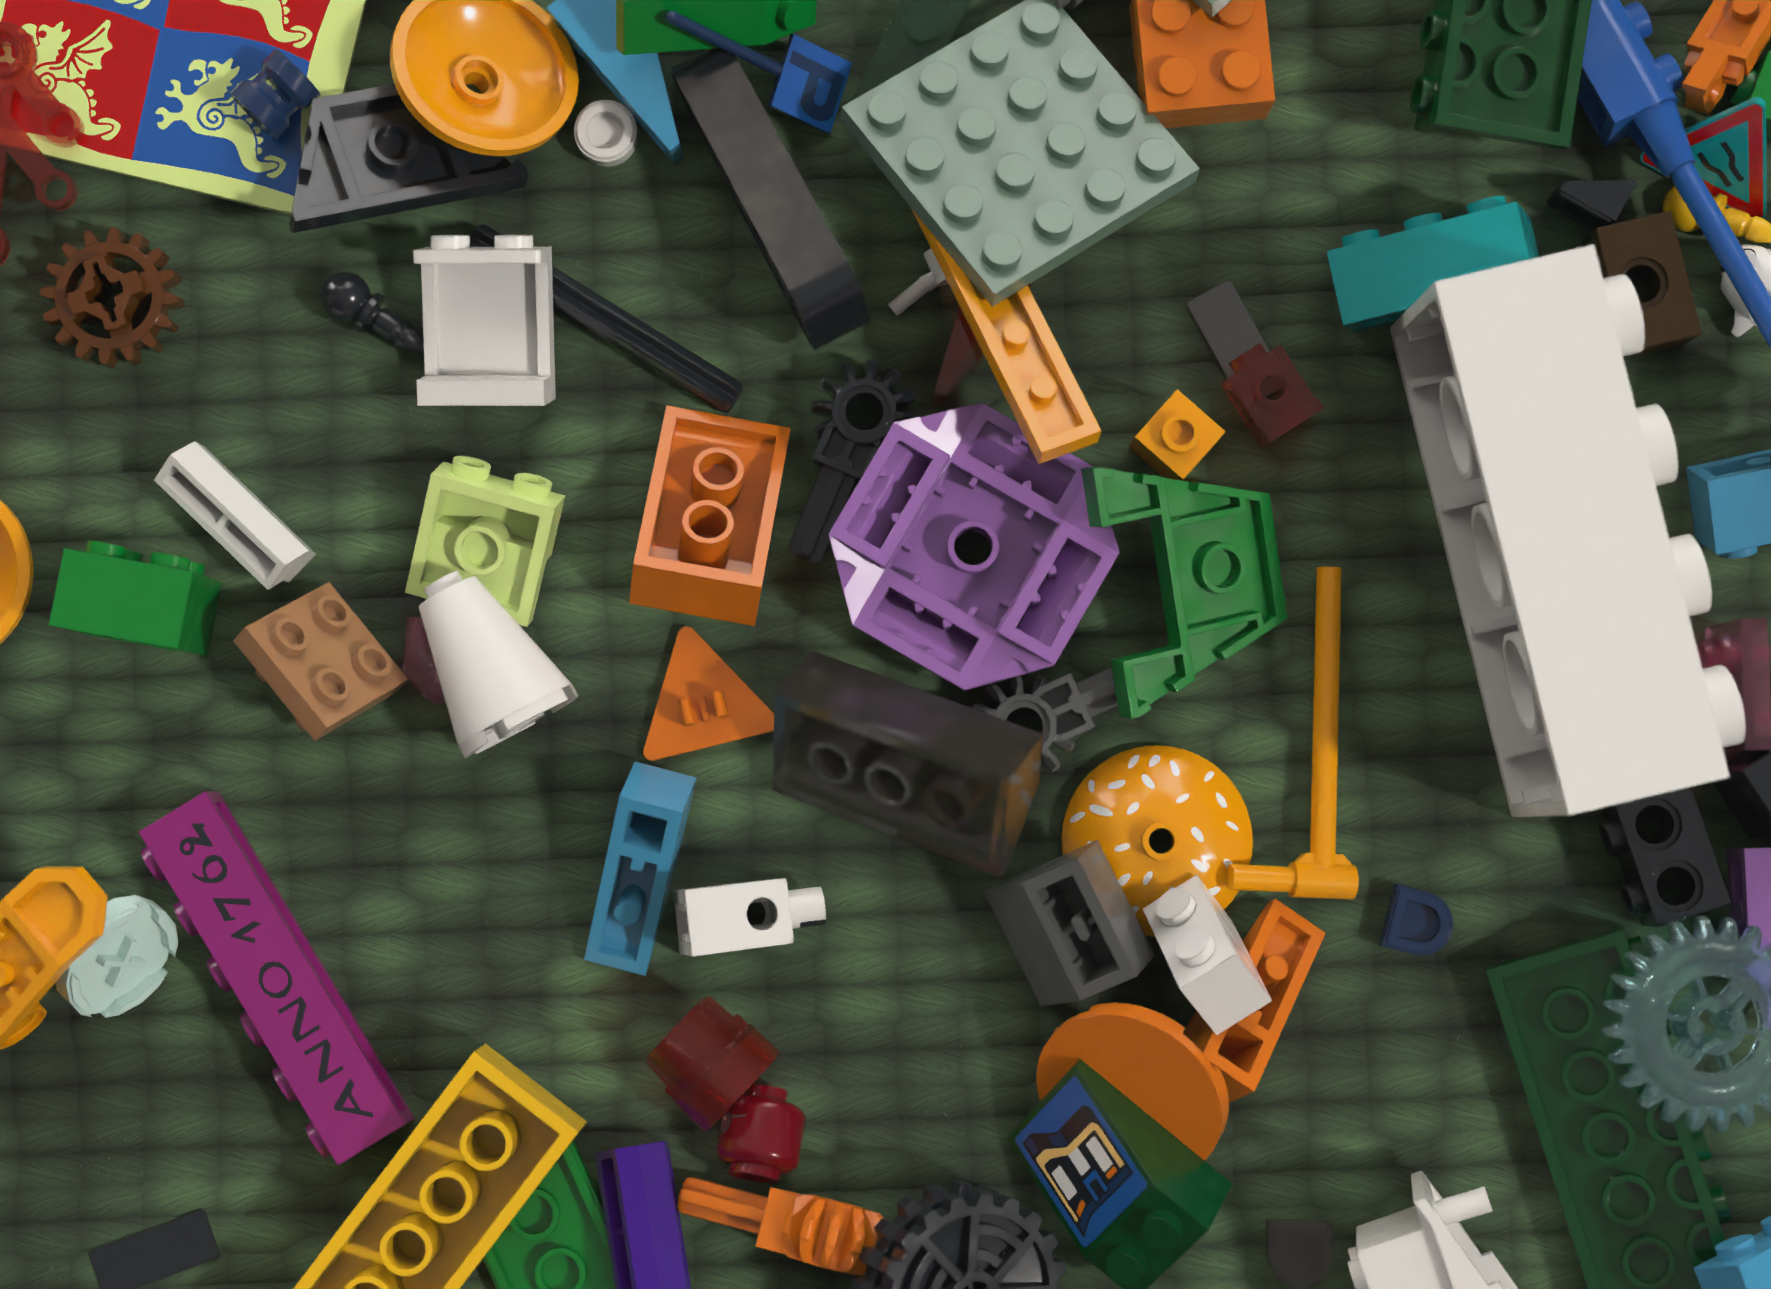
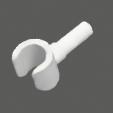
M931 248L924 253L931 272L919 277L916 282L888 303L897 316L928 291L931 292L937 286L949 284Z

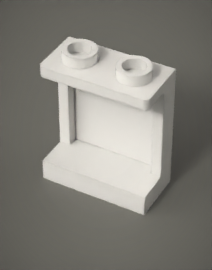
M470 235L431 236V247L413 250L414 264H421L425 376L416 380L417 406H545L556 399L552 247H533V235H495V247H470Z

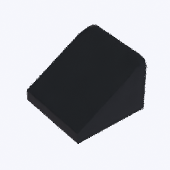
M1633 180L1564 181L1549 196L1546 203L1553 210L1593 231L1596 228L1611 225L1617 220L1637 182Z

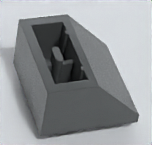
M1098 840L993 886L984 892L1040 1006L1081 1001L1137 977L1155 956Z

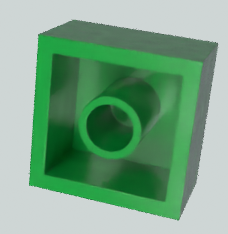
M92 540L87 541L85 552L64 548L49 626L85 635L208 657L222 582L204 576L206 565L190 562L191 559L158 552H151L150 562L144 563L142 562V553L127 550L123 546Z

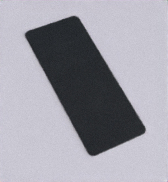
M198 1210L90 1251L89 1256L101 1289H136L217 1259L220 1256V1251L206 1212Z

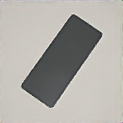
M1225 281L1188 302L1187 306L1244 407H1248L1286 386L1287 381L1230 281Z

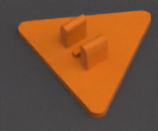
M689 626L682 627L677 634L643 749L645 758L655 761L776 731L779 727V718L693 628Z

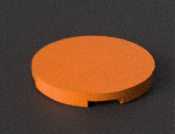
M1127 1003L1092 1005L1089 1011L1073 1016L1055 1029L1045 1044L1037 1064L1036 1081L1040 1100L1081 1059L1204 1161L1210 1156L1225 1129L1229 1113L1227 1086L1219 1066H1212L1202 1051L1183 1034L1185 1027L1159 1012L1142 1006Z

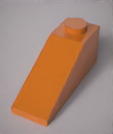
M1275 898L1268 901L1243 939V943L1272 1001L1218 1035L1213 1032L1196 1011L1184 1032V1035L1202 1051L1212 1066H1219L1227 1086L1229 1103L1255 1092L1326 934Z

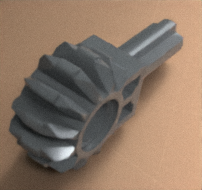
M1111 667L1075 683L1071 673L1047 684L1046 678L1038 675L1032 682L1029 694H1024L1021 676L1008 679L1011 695L1009 698L1006 697L995 683L989 684L985 688V692L998 708L994 710L983 704H974L970 711L976 718L990 722L989 727L975 728L968 733L970 741L978 742L990 738L993 746L984 750L979 755L978 760L980 763L986 765L1001 753L1005 756V759L999 769V777L1007 780L1014 771L1016 760L1022 761V771L1026 782L1037 779V768L1034 759L1037 756L1049 771L1055 772L1061 765L1058 758L1048 749L1050 745L1062 751H1072L1075 742L1071 738L1095 727L1092 717L1117 707ZM1017 710H1025L1037 718L1040 732L1034 743L1019 745L1009 739L1005 723L1010 713Z

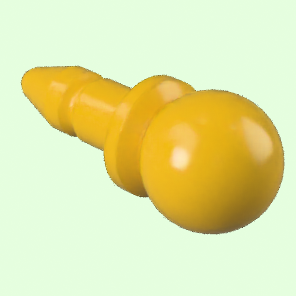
M1675 186L1672 187L1664 198L1663 212L1671 210L1675 229L1683 232L1699 230L1697 222ZM1718 194L1713 197L1736 237L1744 236L1746 240L1754 243H1771V223L1764 218L1758 216L1751 217L1749 213L1731 207L1726 209V195Z

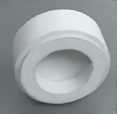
M599 100L590 103L579 113L574 125V137L580 152L588 161L598 166L611 167L625 162L634 153L638 144V128L633 115L624 105L616 101Z

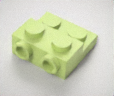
M455 456L452 464L443 461L430 475L405 593L428 599L424 591L425 587L452 572L458 571L463 580L476 576L519 625L528 627L534 617L546 561L552 555L565 495L551 492L552 482L539 475L517 473L512 481L490 475L491 465L478 458Z

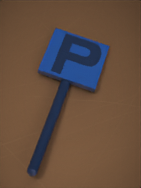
M675 11L667 12L665 18L668 23L776 75V81L768 103L769 107L825 134L831 133L852 66L851 62L795 34H790L780 64Z

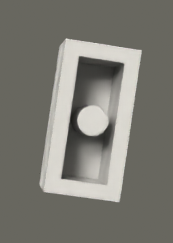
M1198 875L1167 891L1159 899L1143 908L1179 989L1216 1035L1272 1001L1233 921Z

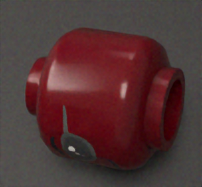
M753 1084L750 1085L749 1095L734 1096L725 1103L716 1154L722 1162L729 1165L728 1174L730 1176L756 1183L777 1184L780 1181V1175L790 1173L797 1168L800 1160L806 1116L798 1106L787 1102V1090L770 1085Z

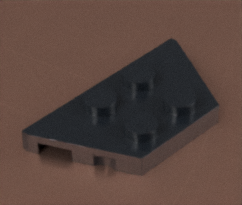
M395 84L313 98L289 226L292 233L520 189L525 187L529 174L526 167L518 159L511 164L504 156H488L468 152L448 144L432 134L407 109Z

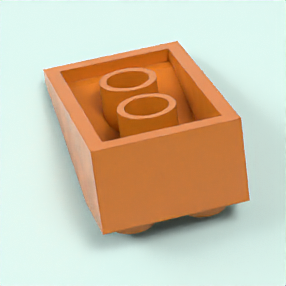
M666 405L633 562L629 604L755 626L791 428Z

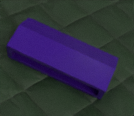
M668 1141L616 1148L595 1153L615 1289H691Z

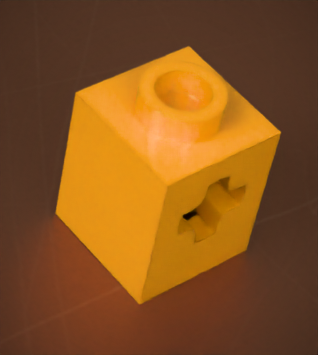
M1177 389L1134 437L1129 448L1162 477L1183 481L1226 431Z

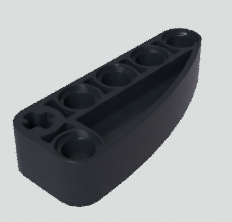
M721 48L707 49L670 68L669 71L703 141L813 350L815 351L871 322L863 293L848 261L736 56Z

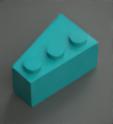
M1494 196L1468 204L1466 206L1468 214L1443 220L1441 213H1429L1404 221L1405 231L1380 237L1378 229H1371L1343 237L1341 239L1343 247L1327 251L1343 326L1354 332L1393 324L1436 281L1538 258L1539 252L1531 218L1517 201L1506 204L1505 196Z

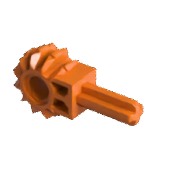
M694 1176L686 1178L678 1195V1210L684 1215L757 1234L756 1247L785 1254L789 1258L818 1267L858 1276H864L867 1265L859 1260L863 1246L875 1247L879 1236L874 1227L881 1218L885 1219L880 1213L817 1195L800 1194L770 1187L769 1195L764 1196Z

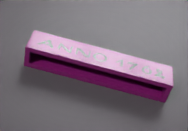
M204 791L140 830L139 834L146 844V847L141 849V855L145 864L159 882L167 879L178 897L179 902L174 904V910L179 921L192 937L200 934L212 954V957L208 958L206 962L213 978L225 992L233 989L245 1012L239 1015L243 1028L256 1046H267L278 1067L272 1070L277 1085L290 1102L293 1103L299 1100L311 1122L306 1125V1131L317 1151L324 1158L332 1155L337 1165H340L415 1119L220 792Z

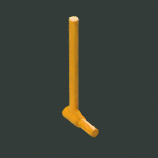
M1340 567L1316 568L1310 853H1302L1289 866L1230 864L1226 877L1229 890L1287 892L1290 897L1353 900L1357 895L1359 876L1356 866L1343 854H1336L1342 568Z

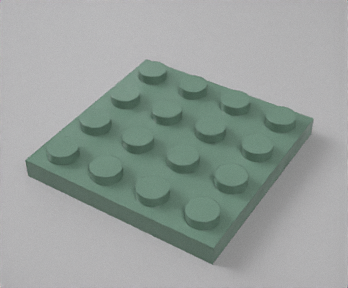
M1056 0L1022 1L841 108L840 121L992 307L1196 182L1200 170L1155 115H1147L1144 102L1063 8L1057 9L1055 7Z

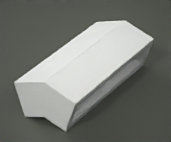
M196 441L170 454L154 479L164 491L267 590L283 580L289 583L316 555L211 452Z

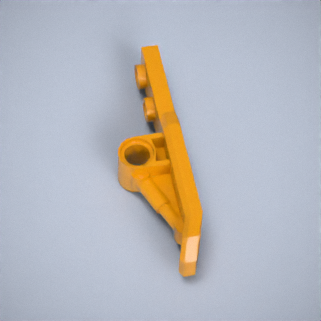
M45 866L34 869L0 902V1050L12 1046L25 1038L43 1021L47 1011L39 1001L68 967L104 933L108 895L84 867Z

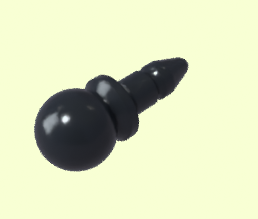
M339 272L333 274L324 282L320 291V301L324 311L332 319L339 322H353L354 329L359 333H362L368 325H371L372 330L387 340H394V344L401 349L424 354L423 336L414 326L409 323L404 324L400 317L388 309L380 308L385 296L380 293L371 294L368 284L362 277L352 272Z

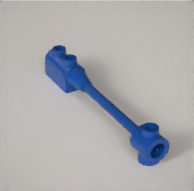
M1592 0L1577 95L1579 104L1604 147L1630 136L1666 178H1671L1771 349V295L1694 166L1695 158L1677 107L1679 100L1674 91L1682 88L1684 81L1678 63L1669 53L1654 59L1643 40L1652 35V23L1647 11L1640 2L1634 1L1623 6L1620 0Z

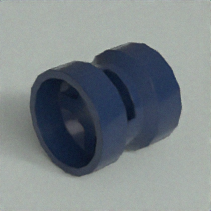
M274 49L261 62V72L253 80H242L229 93L249 117L275 140L290 127L289 117L298 109H308L312 104L313 98L321 96L312 82L277 49ZM267 80L290 102L289 104L266 83Z

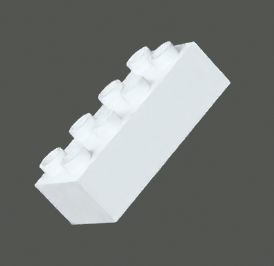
M1594 244L1434 282L1390 327V332L1511 816H1569L1729 778L1730 775L1723 748L1741 744L1744 741L1746 733L1745 715L1738 688L1729 670L1724 665L1702 669L1689 617L1706 613L1710 610L1712 603L1711 582L1704 555L1695 538L1690 534L1672 538L1668 536L1656 486L1676 480L1678 475V455L1672 428L1663 409L1658 404L1635 407L1623 356L1640 353L1643 350L1645 330L1640 302L1632 282L1625 274L1603 278Z

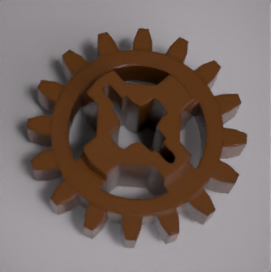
M110 227L106 242H102L95 233L88 230L84 232L86 247L80 251L68 243L61 246L65 256L68 258L64 267L53 263H48L46 267L58 279L56 286L40 288V295L54 302L56 306L43 314L44 321L52 326H64L59 330L55 340L66 348L77 344L75 356L88 363L98 352L100 363L108 368L116 367L119 354L121 353L133 365L141 364L139 348L146 345L159 353L163 350V346L156 335L161 329L176 333L179 328L167 316L169 310L184 308L185 301L169 292L170 288L182 282L181 276L174 270L161 271L166 266L170 257L159 247L148 252L150 241L139 233H136L127 244L125 233L117 227ZM114 258L134 261L145 271L139 273L133 270L124 274L115 263ZM85 273V275H84V277H83V279H82V281H81V283H80L78 289L75 291L76 286H77V284H78L80 278H81L82 275ZM111 284L123 291V293L114 297L116 305L113 308L114 312L102 305V303L111 299L109 290L112 288ZM151 305L147 316L139 325L147 306ZM102 322L105 330L110 333L111 338H100L90 335L81 324L88 323L93 325Z

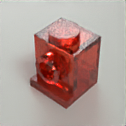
M1261 343L1228 363L1235 374L1220 384L1260 448L1324 409L1318 397L1315 399L1281 345L1269 353L1266 352ZM1271 377L1279 382L1282 387V394L1279 399L1269 400L1263 396L1260 386L1264 378Z

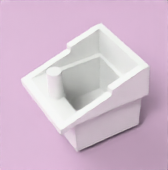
M1423 1171L1411 1174L1412 1195L1415 1206L1357 1226L1356 1246L1348 1248L1351 1260L1348 1261V1266L1355 1289H1519L1494 1253L1489 1251L1481 1254L1459 1223L1469 1218L1493 1212L1485 1187L1483 1186L1442 1199Z

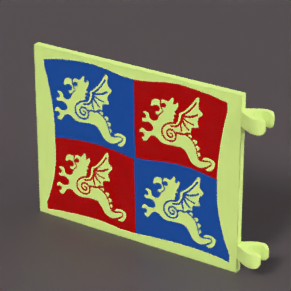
M0 0V146L291 215L311 106L308 109H298L289 117L290 127L275 140L249 117L229 93L242 80H253L261 72V62L274 49L284 54L312 82L320 92V97L345 93L367 0ZM268 80L266 81L287 104L290 103Z

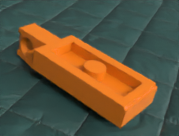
M1714 0L1687 42L1688 56L1684 62V72H1687L1688 75L1682 83L1687 100L1685 108L1709 115L1724 95L1726 83L1738 86L1743 81L1744 76L1749 75L1771 39V0Z

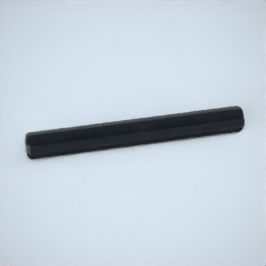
M481 224L470 236V247H495L494 236L502 234L487 225ZM552 266L554 309L719 411L728 413L735 406L743 391L740 381Z

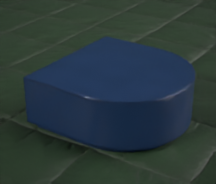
M1394 884L1379 946L1420 956L1437 952L1448 942L1452 933L1453 919L1449 907L1441 898L1432 893Z

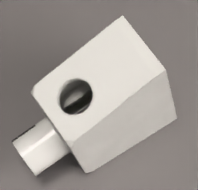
M786 878L673 890L679 952L683 955L699 956L793 943V929L825 925L826 909L822 888L819 886L788 890ZM761 902L765 908V919L762 924L750 925L747 919L748 906L750 903Z

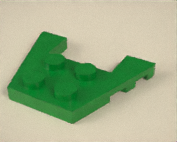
M1103 467L1081 469L1090 527H1106L1149 517L1168 645L1110 660L1119 717L1133 719L1142 716L1152 709L1150 704L1168 692L1180 691L1195 681L1194 675L1218 659H1228L1288 619L1270 493L1117 471Z

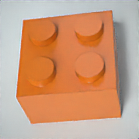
M1131 0L1129 11L1138 97L1146 105L1147 115H1155L1165 128L1267 118L1275 102L1265 0H1232L1213 17L1209 16L1192 0Z

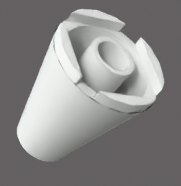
M455 571L424 588L428 599L419 605V611L457 744L464 758H468L473 753L478 754L536 724L535 721L543 717L545 711L551 709L552 713H555L579 696L572 683L476 576L463 580L459 572Z

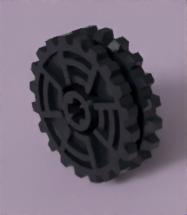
M952 1181L949 1192H946L943 1187L937 1184H932L923 1188V1199L919 1202L907 1196L897 1203L899 1215L892 1222L881 1218L874 1227L879 1240L875 1247L863 1246L859 1260L867 1265L864 1276L853 1279L852 1289H1057V1280L1067 1273L1065 1262L1052 1257L1051 1254L1059 1244L1054 1233L1046 1229L1038 1231L1043 1218L1035 1211L1027 1207L1021 1209L1019 1207L1020 1201L1004 1194L999 1196L998 1191L982 1184L977 1190H974L972 1184L966 1181Z

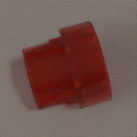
M708 996L707 998L703 997L646 1057L648 1060L646 1064L668 1086L665 1091L676 1101L674 1104L705 1133L744 1094L781 1052L751 1023L748 1024L738 1014L733 1017L713 998Z

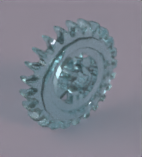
M1699 915L1694 918L1693 936L1690 935L1680 922L1671 921L1668 924L1671 938L1670 944L1658 935L1648 933L1644 936V939L1650 949L1651 957L1647 958L1631 951L1625 953V958L1632 965L1636 974L1634 977L1619 974L1610 976L1611 981L1620 987L1626 995L1624 999H1610L1602 1002L1606 1009L1621 1015V1022L1605 1026L1601 1029V1032L1608 1037L1623 1039L1624 1045L1609 1053L1607 1059L1616 1064H1632L1631 1069L1620 1078L1619 1083L1627 1088L1646 1084L1642 1095L1637 1100L1641 1107L1650 1108L1664 1099L1663 1109L1660 1112V1118L1664 1122H1674L1686 1109L1685 1125L1689 1130L1698 1131L1705 1123L1709 1114L1712 1128L1717 1132L1723 1133L1729 1127L1731 1113H1734L1738 1122L1745 1127H1750L1754 1123L1755 1105L1771 1115V941L1760 949L1762 933L1758 926L1753 925L1748 926L1744 934L1738 939L1737 924L1731 917L1721 919L1720 927L1715 935L1709 919ZM1710 975L1720 976L1730 981L1719 995H1714L1706 992L1702 981L1703 977ZM1690 983L1691 994L1679 1000L1672 1013L1668 1012V1008L1677 992ZM1750 1000L1753 1001L1758 1019L1757 1029L1746 1027V1020L1742 1011ZM1703 1011L1712 1013L1709 1020L1716 1028L1711 1035L1702 1033L1705 1025L1699 1019V1016ZM1667 1019L1671 1020L1674 1035L1679 1040L1673 1049L1671 1048L1666 1031ZM1745 1034L1756 1036L1747 1056L1733 1066L1729 1052L1740 1045ZM1707 1053L1714 1054L1722 1070L1712 1073L1697 1071L1694 1067Z

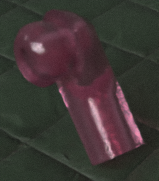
M407 617L403 658L404 674L427 701L441 705L445 702L422 618Z

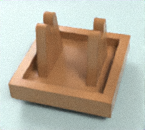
M330 582L247 625L233 640L255 667L256 676L262 683H268L294 715L296 725L302 732L307 731L314 741L397 693L409 680Z

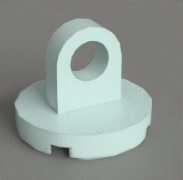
M132 895L113 898L107 901L103 935L80 955L55 982L57 991L77 1012L88 1017L96 1013H101L105 1018L118 1016L134 1008L147 999L160 986L168 973L163 968V965L167 961L169 953L175 957L178 946L176 924L162 908L150 899Z

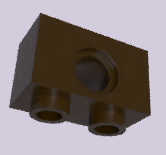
M1671 210L1596 228L1582 240L1583 247L1594 244L1603 278L1620 274H1633L1640 277L1647 286L1646 302H1640L1645 330L1644 347L1640 353L1623 356V359L1685 345L1702 334Z

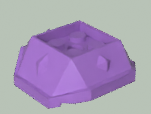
M984 403L894 422L829 532V539L852 626L963 691L1053 667L1120 553L1111 526L1090 527L1081 469L1093 466L1071 453L1038 464L1019 424ZM967 532L980 533L989 541L991 555L981 564L968 565L962 562L955 553L954 543L957 538Z

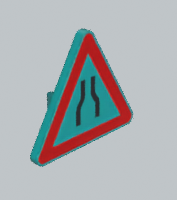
M1753 97L1686 128L1685 132L1695 158L1694 166L1712 196L1714 197L1718 194L1726 195V207L1749 213L1751 217L1765 218L1767 213L1766 102L1762 98ZM1642 151L1640 156L1641 162L1662 173Z

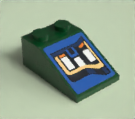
M1081 1059L1069 1069L1007 1137L1084 1257L1122 1289H1148L1210 1229L1233 1185Z

